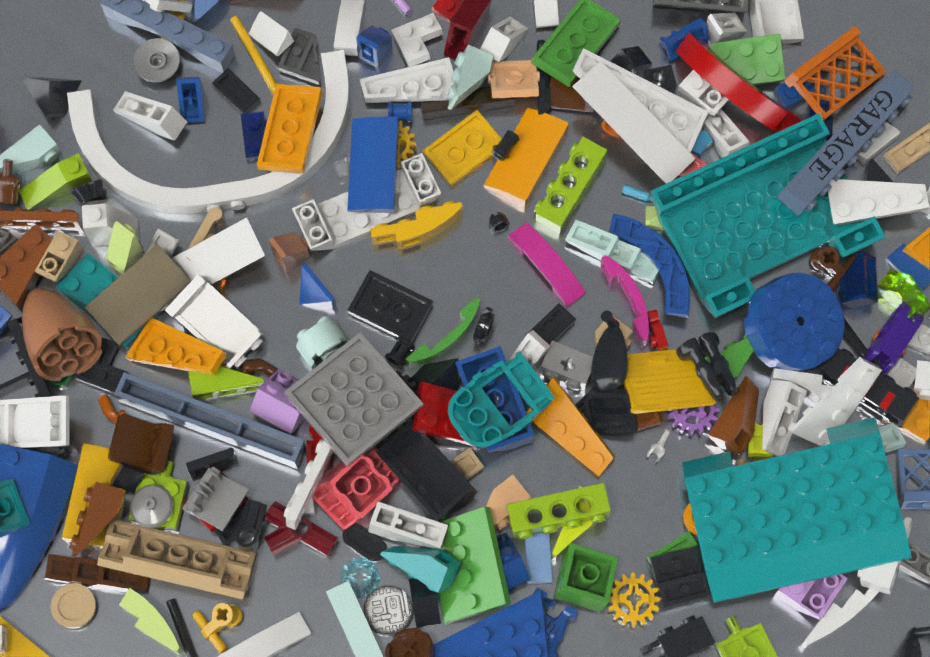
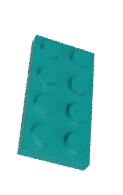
M88 252L56 288L99 324L85 307L118 277ZM159 312L155 314L152 318L155 319L158 316ZM147 322L122 345L128 348L139 336Z

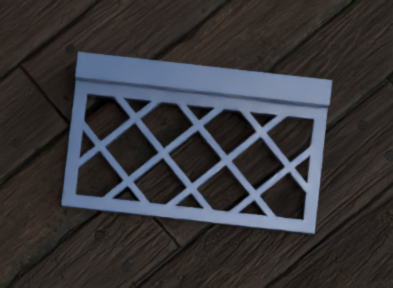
M930 449L897 450L901 495L899 500L900 510H930V485L928 484L930 477L924 481L915 473L922 465L930 471V464L926 462L930 457ZM903 457H913L919 463L911 470L904 464ZM910 477L921 484L917 490H906V481Z

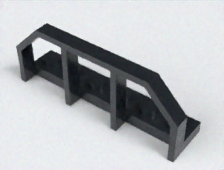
M16 318L7 322L10 330L0 335V344L8 340L12 344L16 343L20 350L16 352V355L21 365L26 364L29 372L0 384V394L28 381L31 387L35 385L37 388L36 398L52 397L46 380L37 374L29 358L22 326ZM70 434L69 446L58 447L59 450L64 449L65 452L56 455V457L67 460L79 454Z

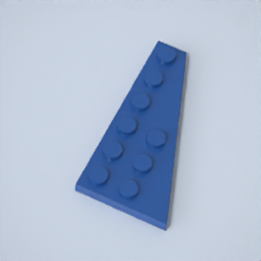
M540 590L435 643L433 657H550L542 591Z

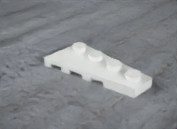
M449 57L359 79L365 103L450 100L447 98V94L451 85L454 84L451 81L453 68Z

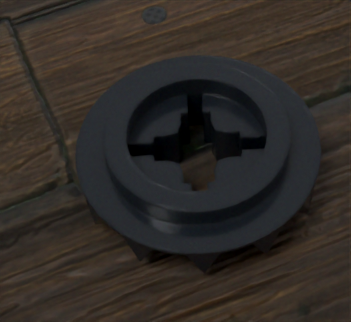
M487 307L482 311L473 335L474 343L480 345L482 341H486L495 318L493 308Z

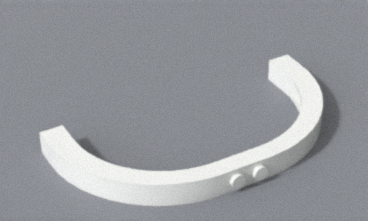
M344 50L321 53L326 86L325 105L320 123L312 137L304 174L272 171L256 178L196 188H170L149 183L134 176L120 166L103 145L97 124L95 100L90 89L67 93L72 128L81 151L96 175L114 192L130 202L144 208L171 214L209 212L213 207H218L221 210L230 208L232 210H241L245 206L267 202L296 189L318 172L335 150L347 122L350 101Z

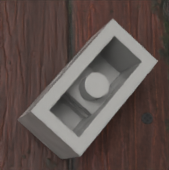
M551 341L550 348L542 362L540 373H543V376L548 380L556 377L573 390L578 391L582 389L585 391L591 377L593 357ZM570 364L571 368L568 371H564V367Z

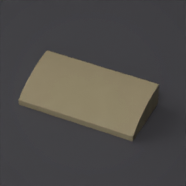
M157 244L85 308L120 346L182 292L191 281Z

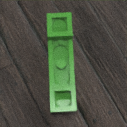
M476 297L459 312L462 323L431 350L423 343L406 358V365L410 369L417 368L424 364L432 363L453 350L466 337L474 325L480 310V299Z

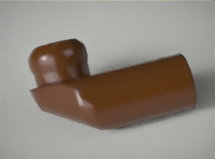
M257 358L245 360L242 363L240 372L253 375V372L260 371L270 377L278 368L264 359Z

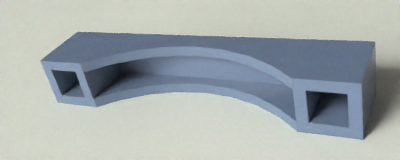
M102 0L100 3L106 16L124 25L138 27L161 36L184 49L203 64L221 73L229 67L235 57L231 43L164 10L163 12H157L151 9L150 4L146 1Z

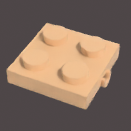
M532 60L492 62L490 74H488L492 98L539 96L538 81H540V74L536 66L531 63Z

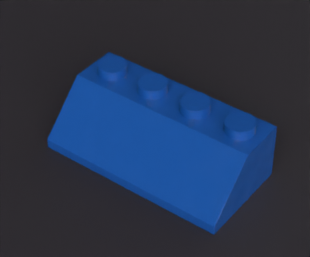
M501 346L456 361L455 364L465 387L478 372L481 371L482 373L501 360L504 363L507 361ZM504 373L482 388L510 426L527 415L519 392ZM531 424L502 442L488 447V452L512 450L534 442L535 434Z

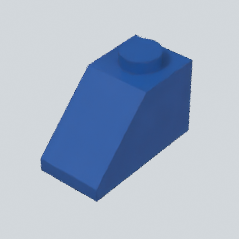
M371 25L356 37L358 56L379 67L392 47V36L384 28H376Z

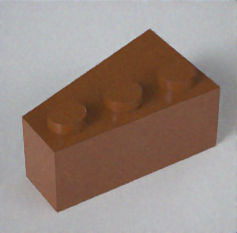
M37 224L0 256V292L21 313L27 295L36 288L35 285L41 276L35 273V269L52 241Z

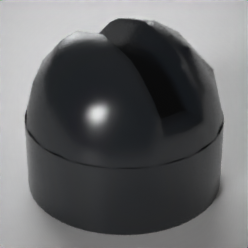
M497 212L495 216L491 214L489 218V225L493 232H501L510 224L502 212Z

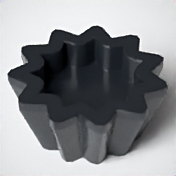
M103 180L91 181L75 187L70 192L80 204L95 200L103 196Z

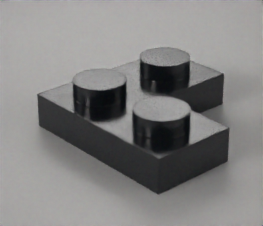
M102 337L101 356L90 369L84 373L76 374L75 378L78 381L114 394L123 373L129 374L127 371L110 365L118 344Z

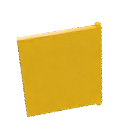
M677 349L627 354L628 370L624 386L629 395L632 407L630 409L631 413L639 414L711 406L716 404V401L712 399L700 378H698L694 363L691 360L682 361L678 358L676 354Z

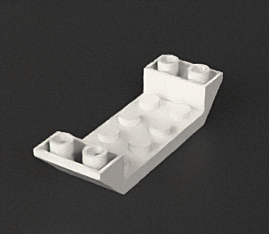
M420 153L402 161L401 169L397 170L395 213L348 212V192L317 205L314 199L292 208V211L311 251L336 249L371 234L370 229L378 224L387 223L392 225L415 215V211L423 206L430 205L440 197L441 191L423 154Z

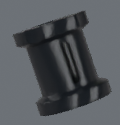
M397 336L395 339L396 344L390 353H386L385 358L393 365L403 368L406 357L410 351L415 350V346L405 338Z

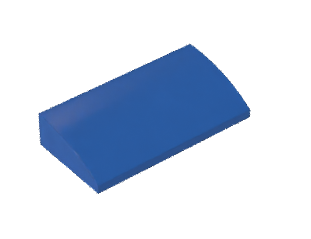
M385 116L352 119L348 212L395 213L399 141L398 117Z

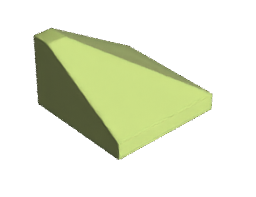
M646 206L645 226L651 230H664L658 220L655 207Z

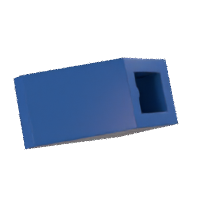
M508 533L496 535L508 590L529 581L530 578L523 559Z

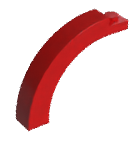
M691 33L686 36L677 48V54L704 80L772 131L779 132L802 121L798 115L767 96L743 78L705 42Z

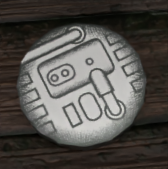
M384 585L374 589L367 596L364 603V616L370 628L381 635H395L409 625L413 617V605L410 597L403 589Z

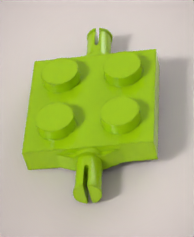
M168 461L161 474H144L135 491L136 493L147 485H159L167 489L172 496L173 511L171 516L164 524L153 529L167 528L178 530L189 483L171 477L174 464L171 461ZM130 512L128 520L135 522Z
M735 615L725 620L732 634L727 639L715 644L721 657H778L761 623L750 628L741 629Z

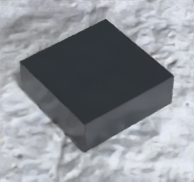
M121 462L111 479V485L134 492L145 474L144 469Z

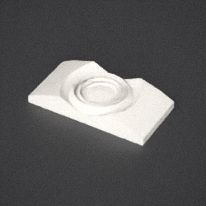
M70 396L0 400V444L23 449L69 446Z

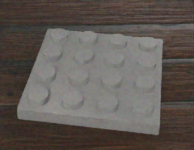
M361 332L284 392L285 396L347 468L423 406L422 401Z

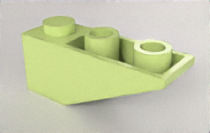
M116 221L113 226L106 259L112 268L123 274L142 258L144 254L142 249L144 247L139 243L140 239L135 235L136 231L126 223L121 225Z

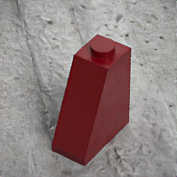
M492 0L463 1L450 22L443 55L456 60L459 52H464L468 45H474L488 17Z

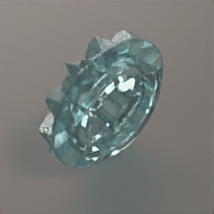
M363 557L351 559L343 566L340 573L341 584L349 581L356 597L368 596L377 588L380 580L376 565ZM360 567H362L363 575L370 579H363L359 587H357V581L352 576L353 574H358Z

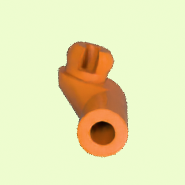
M108 395L98 398L103 414L115 425L120 414H127L125 410H120L117 413Z

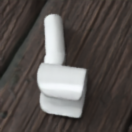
M666 429L658 443L653 444L647 453V457L651 453L657 455L656 463L660 461L665 453L664 444L670 435L669 430Z

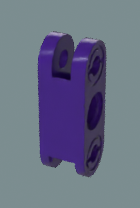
M906 302L901 303L893 311L864 356V359L868 361L877 358L881 362L880 368L882 373L888 372L894 366L923 322L924 317L918 312L909 319L906 317L911 309V306Z

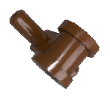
M833 247L817 249L811 254L810 263L814 269H826L833 276L827 285L834 291L840 283L843 284L849 278V273L859 263V259L856 256H851L841 266L838 263L839 254Z

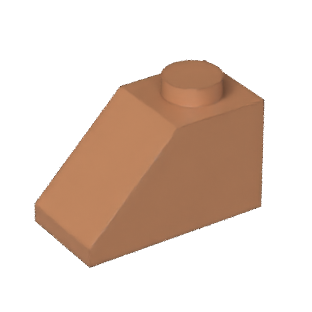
M295 232L269 239L273 256L286 273L310 258L307 241L303 236L299 238Z

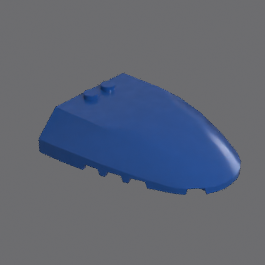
M0 444V481L14 480L30 525L0 538V610L10 606L17 599L32 578V573L37 565L43 560L44 553L50 542L54 540L56 530L69 507L78 464L51 454Z

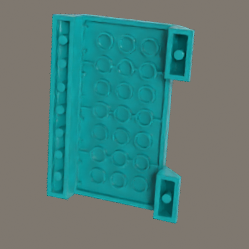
M820 113L650 191L662 228L679 256L701 303L715 318L748 303L755 291L750 279L820 246L828 244L836 249L838 254L844 258L886 238L875 216L866 221L834 226L828 192L823 197L818 194L815 197L818 201L809 212L804 210L799 216L777 198L788 183L827 142L830 132ZM845 173L839 178L841 180H848Z
M875 417L826 428L830 444L733 466L730 451L682 462L700 550L714 603L912 559L905 525Z

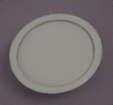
M159 485L142 487L134 494L130 503V512L134 521L146 528H154L164 524L173 511L171 494L167 489Z

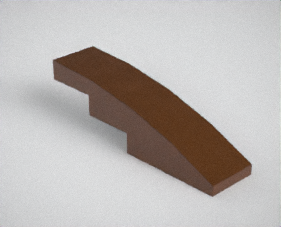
M54 554L48 555L45 580L128 591L131 588L135 592L146 593L148 577L98 566V560L81 557L71 558Z

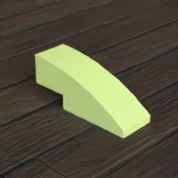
M129 588L119 605L127 612L139 618L135 627L180 655L183 650L166 620L144 597Z

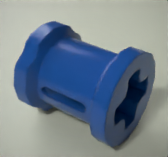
M389 101L388 116L412 122V101H408L407 104H393L392 101Z

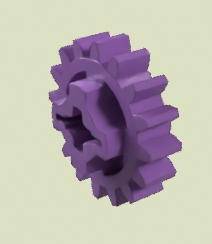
M718 402L708 406V417L704 411L705 406L698 407L697 412L692 411L687 413L689 408H684L680 414H678L677 409L668 410L672 412L668 414L667 418L675 420L672 427L675 428L679 425L681 427L680 433L689 430V435L692 436L694 431L697 430L699 435H702L703 428L710 431L712 428L711 423L717 422L718 418L714 415L719 414L720 409L714 407ZM687 421L696 422L697 424H690Z

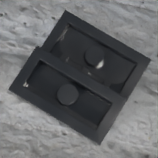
M698 545L649 557L664 608L712 595Z

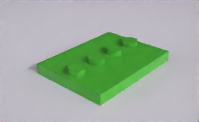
M484 506L441 521L440 523L446 524L448 527L440 549L461 561L452 587L438 593L444 623H453L511 604L490 507Z

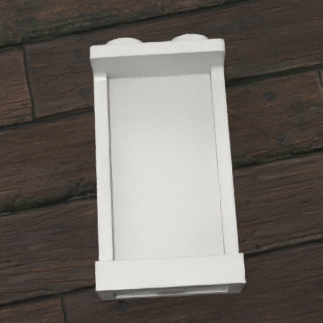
M197 275L165 310L199 340L224 351L227 356L223 362L228 369H233L234 366L238 369L247 359L244 355L250 349L255 351L263 342L261 337L264 333L201 275Z

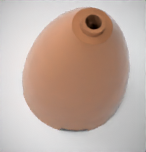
M36 288L27 295L22 314V331L29 358L37 374L46 380L61 381L62 377L75 373H84L90 369L101 356L102 336L84 311L74 302L53 290Z

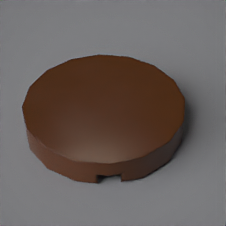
M409 628L398 632L393 636L391 643L389 644L388 642L385 649V657H433L435 646L427 632L425 633L418 628Z

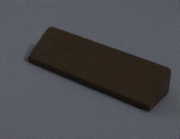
M491 86L477 88L451 110L448 109L449 100L420 101L423 120L470 113L476 110L483 111L515 106L514 97L492 98Z

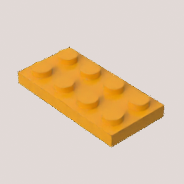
M276 84L257 161L259 170L304 174L323 94L321 87Z

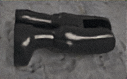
M707 332L702 334L698 341L694 337L684 342L677 348L676 354L682 361L691 360L694 363L696 374L705 389L716 402H719L723 399L720 386L724 387L729 396H734L738 391L729 369V363L724 356L720 355L718 335L714 332ZM702 351L706 352L711 363L705 360Z

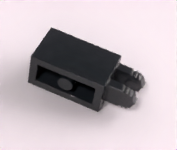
M693 615L681 621L682 626L676 629L670 626L659 632L660 636L657 637L656 641L639 650L641 654H647L659 647L662 653L659 657H693L713 647L716 642L703 617L701 616L696 619Z

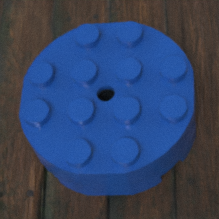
M790 273L777 277L756 289L748 301L750 306L748 315L744 318L745 334L757 357L769 367L797 372L815 368L833 357L842 342L844 334L843 310L832 289L815 276L806 273Z

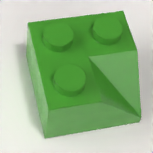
M571 543L562 556L553 598L601 612L609 603L618 557Z

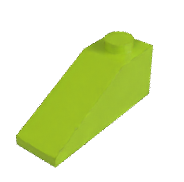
M78 153L56 163L20 189L19 193L27 210L32 211L71 193L70 190L89 183L92 179Z
M221 366L215 375L188 371L192 397L199 401L255 392L264 383L262 378Z

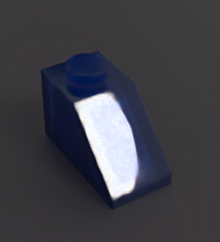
M859 252L840 279L838 294L842 304L851 308H857L878 303L876 257L866 252Z

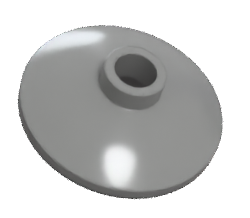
M156 38L145 41L137 48L133 62L135 70L140 77L150 82H162L171 78L176 73L180 64V56L177 48L171 42ZM157 61H161V62H162L161 65H159V66H154V63H155V62H157Z

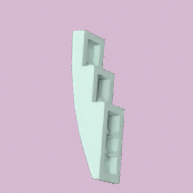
M575 220L565 239L566 242L599 260L605 255L610 257L628 274L653 285L659 275L655 265L641 252L640 248L620 241L618 236L581 221Z
M349 581L326 591L355 657H383Z

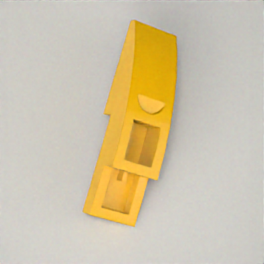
M449 201L438 207L423 206L415 211L416 220L403 219L398 221L397 224L392 225L387 223L378 224L370 229L372 243L376 245L396 241L397 248L401 249L424 242L447 229L463 214L462 202Z

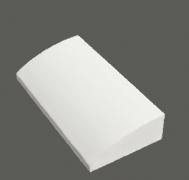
M749 0L748 9L753 37L780 34L782 45L804 40L798 0Z

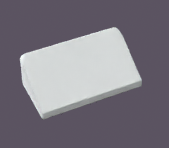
M262 11L259 12L249 32V36L273 54L279 56L294 40L287 29Z
M884 122L883 124L886 128L877 137L872 135L869 138L873 142L864 152L860 149L857 151L856 154L859 156L857 159L862 165H865L894 142L901 132L889 123Z

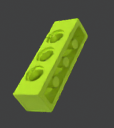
M582 137L579 143L575 142L569 152L571 157L568 162H562L557 172L560 175L556 181L551 180L546 189L547 196L544 200L540 199L534 209V212H536L535 221L558 234L562 232L607 156V149L585 137ZM583 162L587 166L585 168H578L575 164ZM572 181L575 183V186L568 188L563 183ZM560 200L563 202V205L556 207L552 202Z
M604 483L509 503L506 507L513 538L519 536L520 540L531 538L534 536L533 533L543 531V534H551L557 532L559 527L577 528L582 526V522L592 521L593 524L604 522L611 513ZM580 502H585L589 505L590 510L582 513L577 510L576 505ZM557 507L563 508L566 515L562 518H557L552 514V510ZM531 513H538L542 520L539 523H531L528 520V516Z

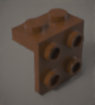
M551 76L550 108L591 113L594 111L590 104L572 87L580 80L579 77L568 87Z
M120 414L117 418L108 459L118 464L124 462L143 468L146 473H163L168 463L167 455L174 439L173 431L175 426L169 423L153 424L127 414Z

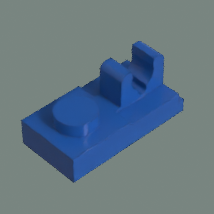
M699 18L677 32L675 30L671 31V35L666 38L660 37L662 47L666 50L670 61L679 57L676 50L689 33L703 42L709 40L706 23L703 19Z
M806 81L803 83L808 91H815V83ZM783 83L774 89L782 106L787 109L805 101L794 86L789 88L786 83ZM820 84V94L826 92V88Z

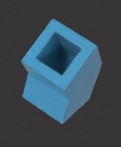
M706 130L698 134L691 151L699 159L703 151L712 147L713 140Z

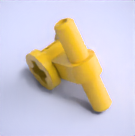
M220 603L214 607L210 622H208L200 610L195 611L192 617L202 629L201 633L205 639L210 640L219 653H223L227 650V646L218 633L226 626L235 627L239 625L242 621L243 613L237 605Z

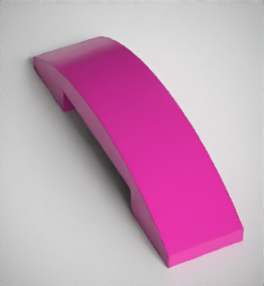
M525 222L508 235L510 241L521 254H525L553 287L554 293L567 308L586 294L584 288L569 267L531 225Z
M605 255L601 258L600 265L610 285L620 282L637 318L633 319L631 327L641 347L646 346L649 321L643 297L631 276L617 262Z

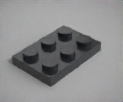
M369 270L347 312L395 337H403L412 343L433 305V300Z

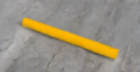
M233 16L230 22L274 95L277 84L276 80L239 17Z

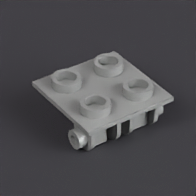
M214 467L208 468L182 509L223 531L249 489L221 475L218 469Z

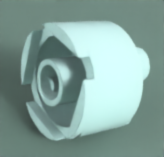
M324 316L316 325L310 329H303L297 334L298 342L296 348L311 370H313L350 341V339L336 320L331 319L329 316Z

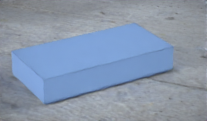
M534 533L533 537L525 539L526 570L530 578L527 584L552 583L549 534Z

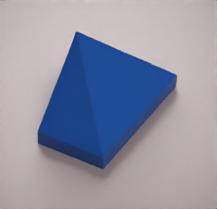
M306 263L303 264L299 305L334 308L336 306L335 298Z

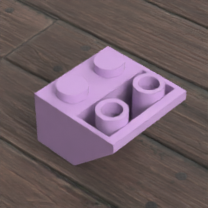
M276 370L257 389L249 411L292 434L303 422L304 416L285 396L284 392L299 380L286 371Z
M841 574L779 588L775 596L794 609L820 620L848 578Z

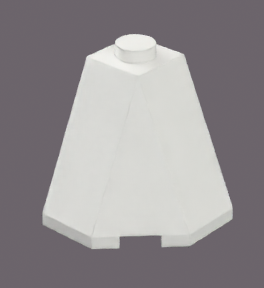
M114 199L89 201L82 205L83 229L93 247L109 245L116 221L121 225L126 223L136 231L135 235L140 239L138 218Z

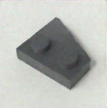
M295 27L291 35L294 42L284 51L277 67L278 71L320 85L316 34Z

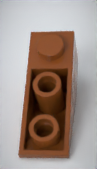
M748 376L744 377L737 388V394L732 396L708 435L719 448L739 455L743 453L754 435L759 388Z
M95 482L91 488L87 487L83 501L87 502L85 510L79 512L76 525L80 526L78 534H73L69 549H73L71 556H77L118 514L124 490Z

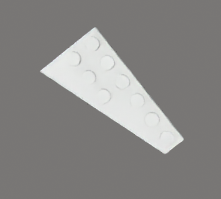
M583 48L572 70L580 79L598 62L602 61L691 153L708 111Z

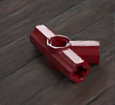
M274 501L264 520L279 528L264 537L273 556L280 554L299 542H303L328 557L339 538L310 522L304 516H302L299 524H306L308 530L304 534H297L294 529L286 526V517H284L286 507Z

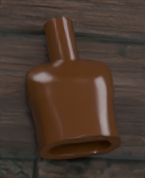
M11 159L3 160V171L0 173V203L5 204L18 203L21 184L20 178L12 174L13 160Z

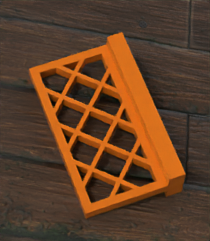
M856 25L784 80L789 88L794 86L816 114L820 113L823 121L887 72L858 37L861 32ZM853 45L861 52L860 57L851 56V47ZM836 58L845 60V69L836 67ZM851 61L860 63V72L851 70ZM866 65H871L877 74H866ZM820 70L830 71V81L820 79ZM835 73L845 75V84L835 82ZM850 76L860 78V87L850 85ZM805 81L815 83V91H808L803 83ZM820 84L830 86V96L820 94ZM835 88L845 90L844 99L835 97ZM820 100L829 101V111L825 112L819 105Z

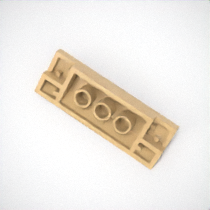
M112 519L105 535V542L98 557L97 565L244 599L256 553L251 551L245 552L230 546Z

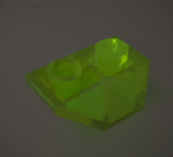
M890 269L876 286L886 302L895 309L903 302L911 306L910 312L906 316L908 318L916 312L924 316L930 308L929 301L911 275Z

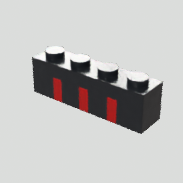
M838 348L833 357L824 362L820 368L819 375H822L824 381L835 386L838 383L837 379L857 359L854 358L850 351ZM879 374L860 403L902 428L917 407L919 397H917V394L908 387L902 388L896 384V381L889 375Z

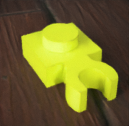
M756 421L754 435L747 445L748 457H773L772 454L762 449L763 425H758Z

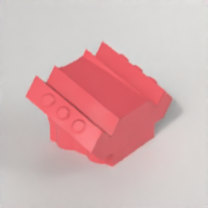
M376 446L372 447L348 468L340 461L323 476L313 493V500L343 530L353 525L359 518H363L399 481V478L376 453L378 450Z

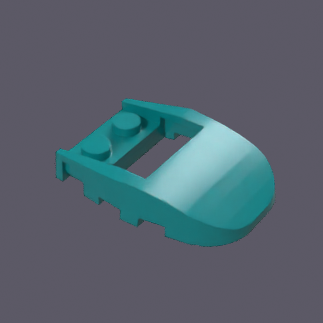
M520 351L515 353V358L505 363L501 360L482 373L481 371L478 372L450 400L448 406L450 421L460 436L470 445L478 448H488L502 442L526 428L554 400V395ZM503 373L532 410L512 426L508 424L482 389Z

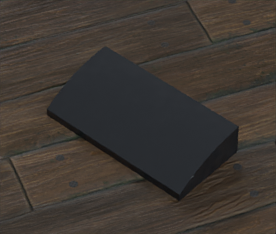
M412 420L393 435L376 453L435 520L439 522L464 505L478 492L426 434L412 431L414 422Z

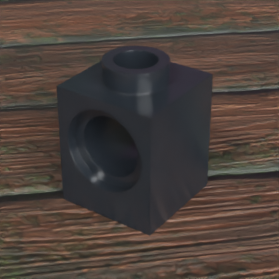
M672 65L644 70L643 79L651 83L654 80H659L663 83L659 87L675 94L677 84Z

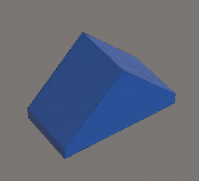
M200 77L176 78L180 115L187 123L205 122L204 88Z

